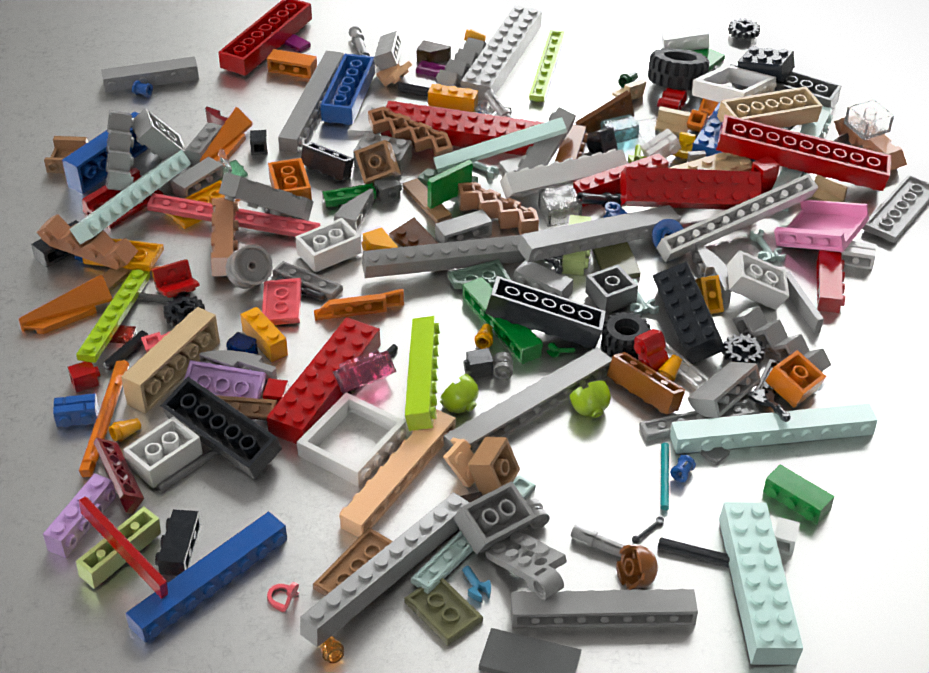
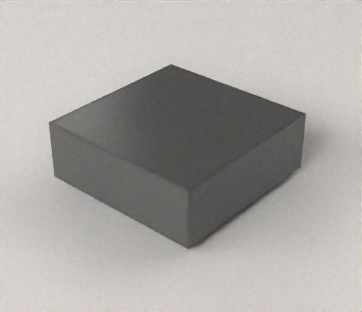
M715 447L710 451L701 450V455L716 465L730 454V451L723 447Z

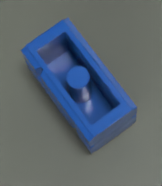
M95 393L54 398L53 415L56 427H69L80 424L89 425L96 422L99 407Z

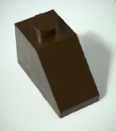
M423 40L416 49V62L418 63L427 61L438 64L451 59V46Z

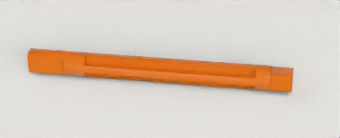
M126 360L116 361L79 468L82 478L93 476L99 457L94 440L97 437L102 439L106 437L123 386L121 376L129 368V363Z

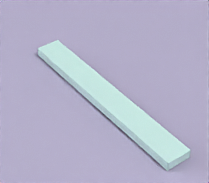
M561 117L434 157V162L438 173L467 160L475 162L567 133V129Z
M520 475L513 481L524 500L535 491L536 485ZM459 531L413 575L411 583L418 588H424V592L429 594L440 583L441 578L447 577L473 551L463 533Z

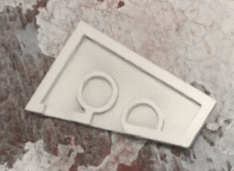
M369 103L348 129V135L363 136L365 132L373 133L368 121V111L385 107V104Z

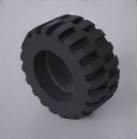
M678 48L656 49L650 55L647 77L653 84L663 86L664 88L690 91L693 88V80L708 73L710 62L706 56L694 51Z

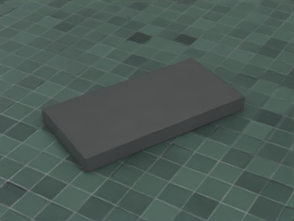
M491 628L478 670L488 673H576L582 649Z

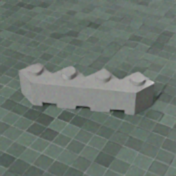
M468 37L463 49L459 48L458 52L455 53L454 59H449L445 70L440 69L436 76V84L460 88L461 80L487 43Z
M109 110L107 132H109L107 139L108 157L106 160V171L108 172L106 178L107 189L123 191L133 183V177H131L129 169L133 167L134 157H131L129 151L130 147L133 148L134 137L130 133V128L134 126V118H132L130 113Z
M226 172L224 173L219 193L224 195L226 200L235 202V199L242 200L248 203L247 206L257 209L260 206L270 210L269 213L280 216V213L292 218L309 221L314 201L308 198L296 196L290 192L275 189L269 185Z
M760 306L746 309L732 319L739 334L743 333L744 336L750 334V338L757 337V342H763L762 346L765 347V353L771 352L777 357L776 360L779 362L798 350L821 372L832 365L824 348L810 350L802 333L788 336L781 320L767 322Z

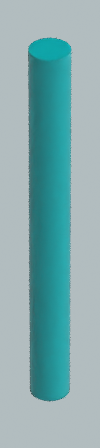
M666 442L661 444V510L663 511L669 510V444Z

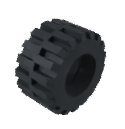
M622 312L621 314L615 313L614 316L610 315L608 319H605L602 329L601 347H603L604 353H607L609 357H613V355L626 352L638 360V353L634 349V338L651 330L650 324L647 323L646 319H642V316L634 315V313Z

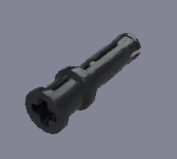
M579 192L576 196V199H580L577 200L579 204L601 205L605 208L606 203L616 202L621 206V194L618 193L611 195L606 192L601 195Z

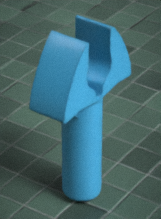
M470 566L463 567L462 572L472 585V588L468 589V596L478 602H482V595L478 592L480 590L485 592L490 599V580L480 582Z

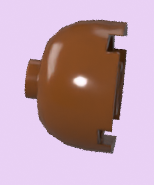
M628 544L623 546L619 551V554H622L621 561H617L616 564L620 583L622 585L626 584L628 587L626 589L628 590L648 587L655 581L659 569L654 553L643 545Z

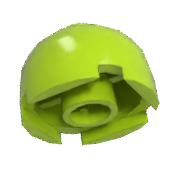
M464 374L459 377L461 381L456 384L452 382L440 396L441 401L439 402L453 413H463L466 410L470 412L477 406L476 400L479 397L478 386L469 374Z
M600 380L588 383L589 387L585 389L580 386L570 394L572 406L579 414L597 418L604 414L603 411L608 408L611 399L610 390L606 382Z

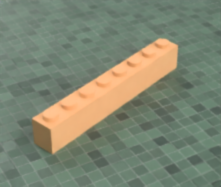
M436 409L437 419H434L433 428L414 430L411 436L402 442L400 448L390 455L389 460L384 466L379 467L376 475L366 482L365 487L354 495L349 505L341 510L339 515L341 529L357 537H360L368 528L372 529L444 446V435L456 429V418Z

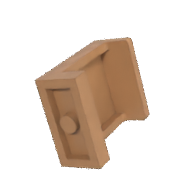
M54 136V150L51 157H45L44 159L47 173L65 174L62 159L88 143L87 137Z

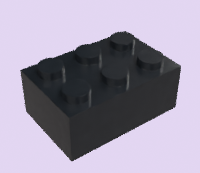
M751 46L739 58L737 66L741 69L776 77V82H783L795 68L794 50Z

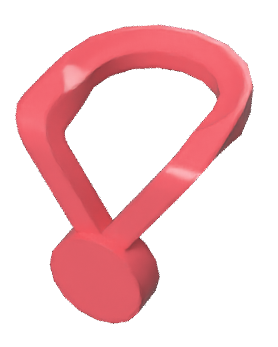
M292 582L290 586L286 584L273 585L267 593L269 604L277 610L285 612L290 605L292 597L294 595L298 596L300 593L298 591L299 584ZM275 590H287L286 595L288 597L285 605L273 600L272 594Z

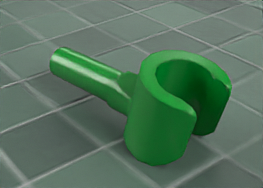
M555 343L548 344L550 350L546 351L552 358H556L562 353H574L575 348H558Z

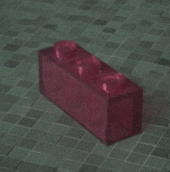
M379 350L369 353L367 358L362 355L355 358L353 363L348 360L339 364L340 368L333 373L342 394L387 378L397 371L388 350L381 353Z

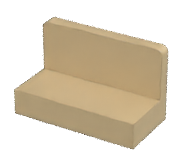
M639 80L626 84L623 89L613 91L612 96L617 97L628 90L631 93L632 100L643 97L647 82Z
M660 106L654 130L663 132L669 129L675 135H679L680 132L687 133V121L690 112Z
M820 175L815 176L814 181L818 189L807 200L845 202L847 186Z

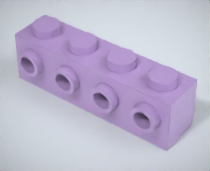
M93 474L43 533L48 551L67 558L92 527L91 523L81 514L79 499L84 496L88 497L104 513L116 498L115 488L111 479Z

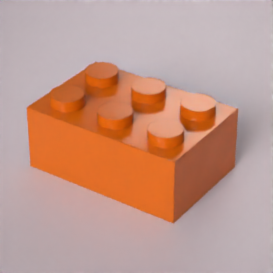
M302 158L268 163L269 179L272 188L281 189L293 195L312 200L311 186Z

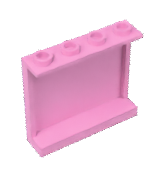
M804 200L800 202L801 211L786 228L776 227L774 230L776 245L844 252L869 221L867 204Z

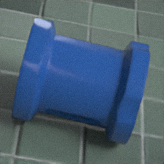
M136 80L133 83L132 92L133 94H142L149 98L153 92V85L150 83L143 84Z
M681 455L678 458V464L670 470L672 478L678 482H686L689 472L696 467L694 459L688 455Z

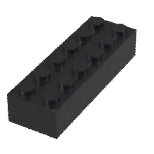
M687 261L652 275L687 360L694 364L726 351L719 331Z
M497 276L485 314L507 320L512 324L525 326L531 330L544 332L549 336L562 338L567 342L581 344L583 347L595 349L602 333L606 311Z
M187 377L160 405L167 418L170 419L174 416L198 435L201 442L253 479H256L282 450L276 436L190 377Z

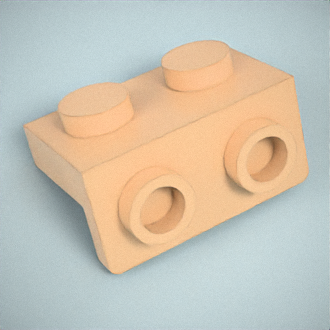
M408 60L401 66L398 64L379 71L376 76L385 87L391 82L395 84L401 79L399 76L403 77L410 72L408 69L412 66V63Z
M453 437L450 440L453 446L443 458L463 485L470 488L475 481L467 464L474 453L470 449L471 445L465 439Z

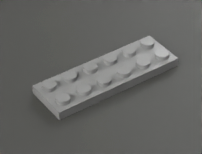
M908 173L870 215L869 221L862 229L888 241L895 242L929 203V181Z

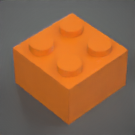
M796 350L774 366L765 382L795 408L815 393L827 376Z

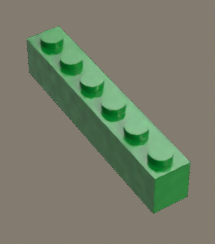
M480 277L463 284V299L485 324L492 326L493 333L521 364L541 357L542 340L531 329L485 314L493 289L490 283H487Z

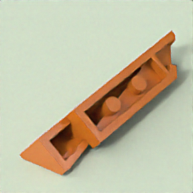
M235 107L200 158V162L210 157L224 166L246 140L244 132L252 127L253 122L238 107Z
M99 275L20 317V327L24 332L28 329H34L38 334H46L96 314L95 306L111 302L113 298L103 276Z
M398 289L382 294L328 300L320 309L314 310L315 321L387 312V307L404 305V290Z

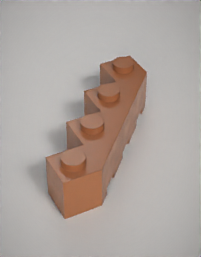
M384 106L368 111V121L373 134L390 130L392 138L411 139L415 152L432 148L435 157L452 152L453 147L449 137L443 131L439 132L422 122H415L403 114H396Z
M860 113L834 121L838 136L848 134L852 146H863L864 149L891 155V170L908 165L903 149L892 144V140L884 133L880 134L877 131V127L871 122L863 120V116Z
M458 183L460 210L478 209L479 211L483 209L490 219L498 218L500 229L518 227L520 235L539 230V219L536 209L523 207L521 202L510 197L508 199L503 198L501 193L490 188L488 190L483 189L479 183Z
M224 197L213 198V232H211L212 276H227V259L232 253L239 250L238 240H235L236 231H239V222L235 220L236 212H239V202L224 199Z
M59 214L49 218L36 232L51 247L115 270L127 265L138 252L127 238L115 243L104 230L86 242L79 244L70 231V228L73 226L70 227Z

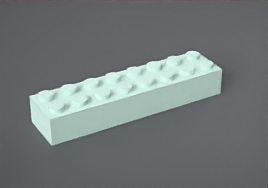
M724 502L719 522L726 554L730 558L729 567L750 662L757 665H797L804 648L767 503Z

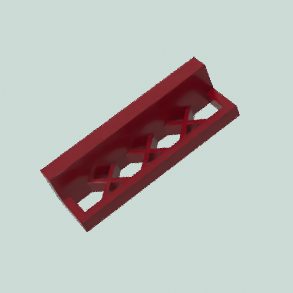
M97 437L94 440V444L109 478L112 480L125 512L133 514L144 500L143 494L118 443Z

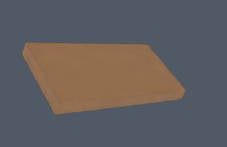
M368 528L313 583V589L326 596L393 541Z

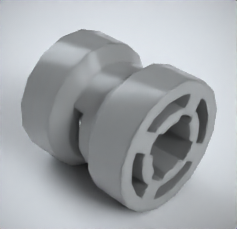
M500 352L494 356L493 373L496 378L504 380L513 375V357L511 354Z
M539 499L528 500L526 503L536 516L530 526L533 529L544 527L550 520L549 514L543 509Z

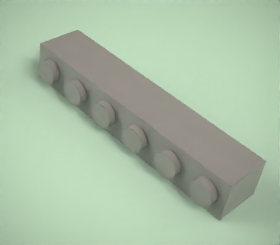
M195 56L101 69L105 93L132 89L133 83L136 80L143 84L150 83L156 86L199 79Z
M559 106L555 112L552 111L548 120L551 121L562 117L567 133L535 142L533 147L530 146L528 148L526 158L520 160L519 168L517 171L514 170V172L527 167L532 169L541 164L544 166L548 165L574 125L576 115Z

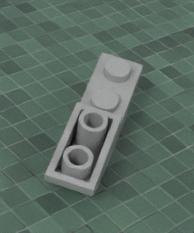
M695 244L692 260L697 265L698 273L702 277L719 275L723 304H729L732 291L729 290L727 266L713 252L700 244Z
M229 350L206 351L199 354L200 361L204 363L264 372L267 375L266 384L268 378L277 379L276 367L263 363V356Z

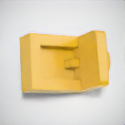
M680 132L679 142L681 149L673 154V156L687 159L688 152L692 151L696 135Z

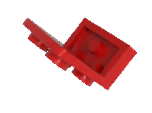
M187 259L151 269L156 290L168 298L175 297L182 291L192 292L196 290V287L200 286L199 282L192 277Z

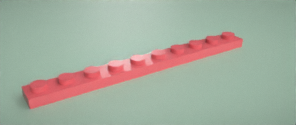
M153 193L147 204L149 211L212 222V203ZM239 209V212H236L235 220H238L239 227L292 237L321 226L317 222Z

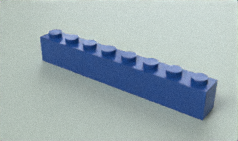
M268 511L167 583L168 595L161 599L154 592L127 611L125 614L129 628L145 643L158 636L161 631L169 625L176 623L184 614L195 609L198 604L206 598L213 596L221 587L229 584L239 574L247 571L254 563L265 558L269 552L281 546L287 540L286 525Z

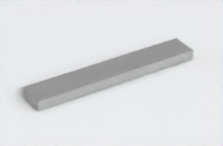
M747 399L738 401L720 417L760 414V411L753 400ZM696 411L643 421L640 422L639 428L645 440L651 441L669 437L672 422L710 419L711 417H705Z

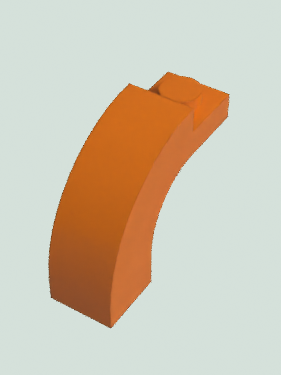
M703 98L699 110L692 109L687 121L688 130L700 133L719 102Z

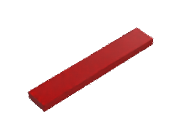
M84 496L79 499L81 514L161 599L168 595L167 580L88 497Z

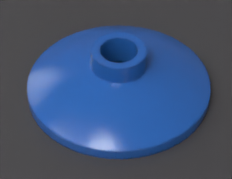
M674 219L659 221L652 230V242L657 249L659 242L664 238L665 234L669 236L684 229L682 225Z

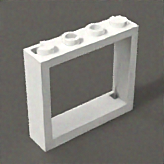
M724 65L694 79L692 95L721 103V100L774 92L777 86L776 77ZM731 82L749 88L742 91L723 86V84Z
M346 392L297 441L298 456L359 487L366 478L370 477L376 467H380L383 460L393 453L395 447L404 441L407 433L406 421ZM351 412L389 430L357 466L317 447Z

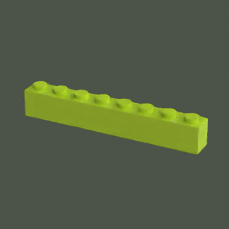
M435 315L412 319L405 419L409 431L433 428L434 419H437L434 406H437L436 393H438V385L436 381H439L437 369H439L438 357H440V350L438 345L441 344L439 336L441 334V327L439 322L436 323Z

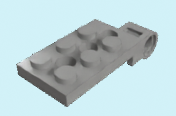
M521 531L511 534L509 538L494 544L492 548L485 551L488 560L524 579L527 588L534 591L543 600L564 588V581L555 569L567 563L566 555Z

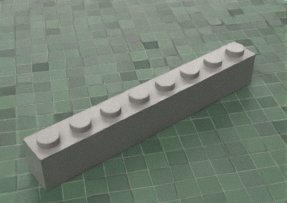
M695 589L558 591L545 600L541 599L535 592H511L512 628L696 625L698 616Z

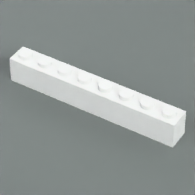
M612 149L606 153L598 152L589 157L583 155L575 160L569 158L561 163L555 161L546 166L541 164L532 169L527 167L518 172L509 171L504 174L500 184L506 199L509 197L513 199L572 186L574 181L628 164L623 149L617 151Z

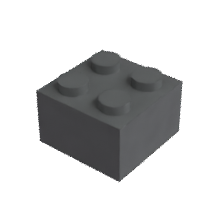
M615 265L587 275L585 293L607 314L636 303L638 285L619 265Z

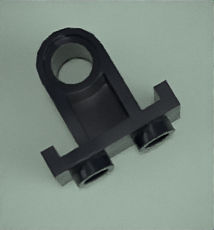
M607 127L596 131L597 135L588 138L586 142L587 148L592 154L598 152L603 154L612 149L618 150L614 127Z

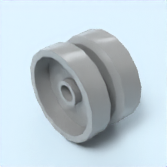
M247 245L230 255L226 263V274L229 280L236 287L242 289H251L267 281L273 269L269 253L257 245Z

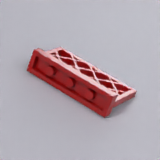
M136 167L129 171L131 177H133V183L142 177L140 170ZM106 185L82 199L83 212L87 215L91 214L121 191L107 189ZM159 189L154 191L156 194L163 195V192ZM151 196L146 197L142 200L141 204L134 206L110 224L108 228L112 229L146 208Z

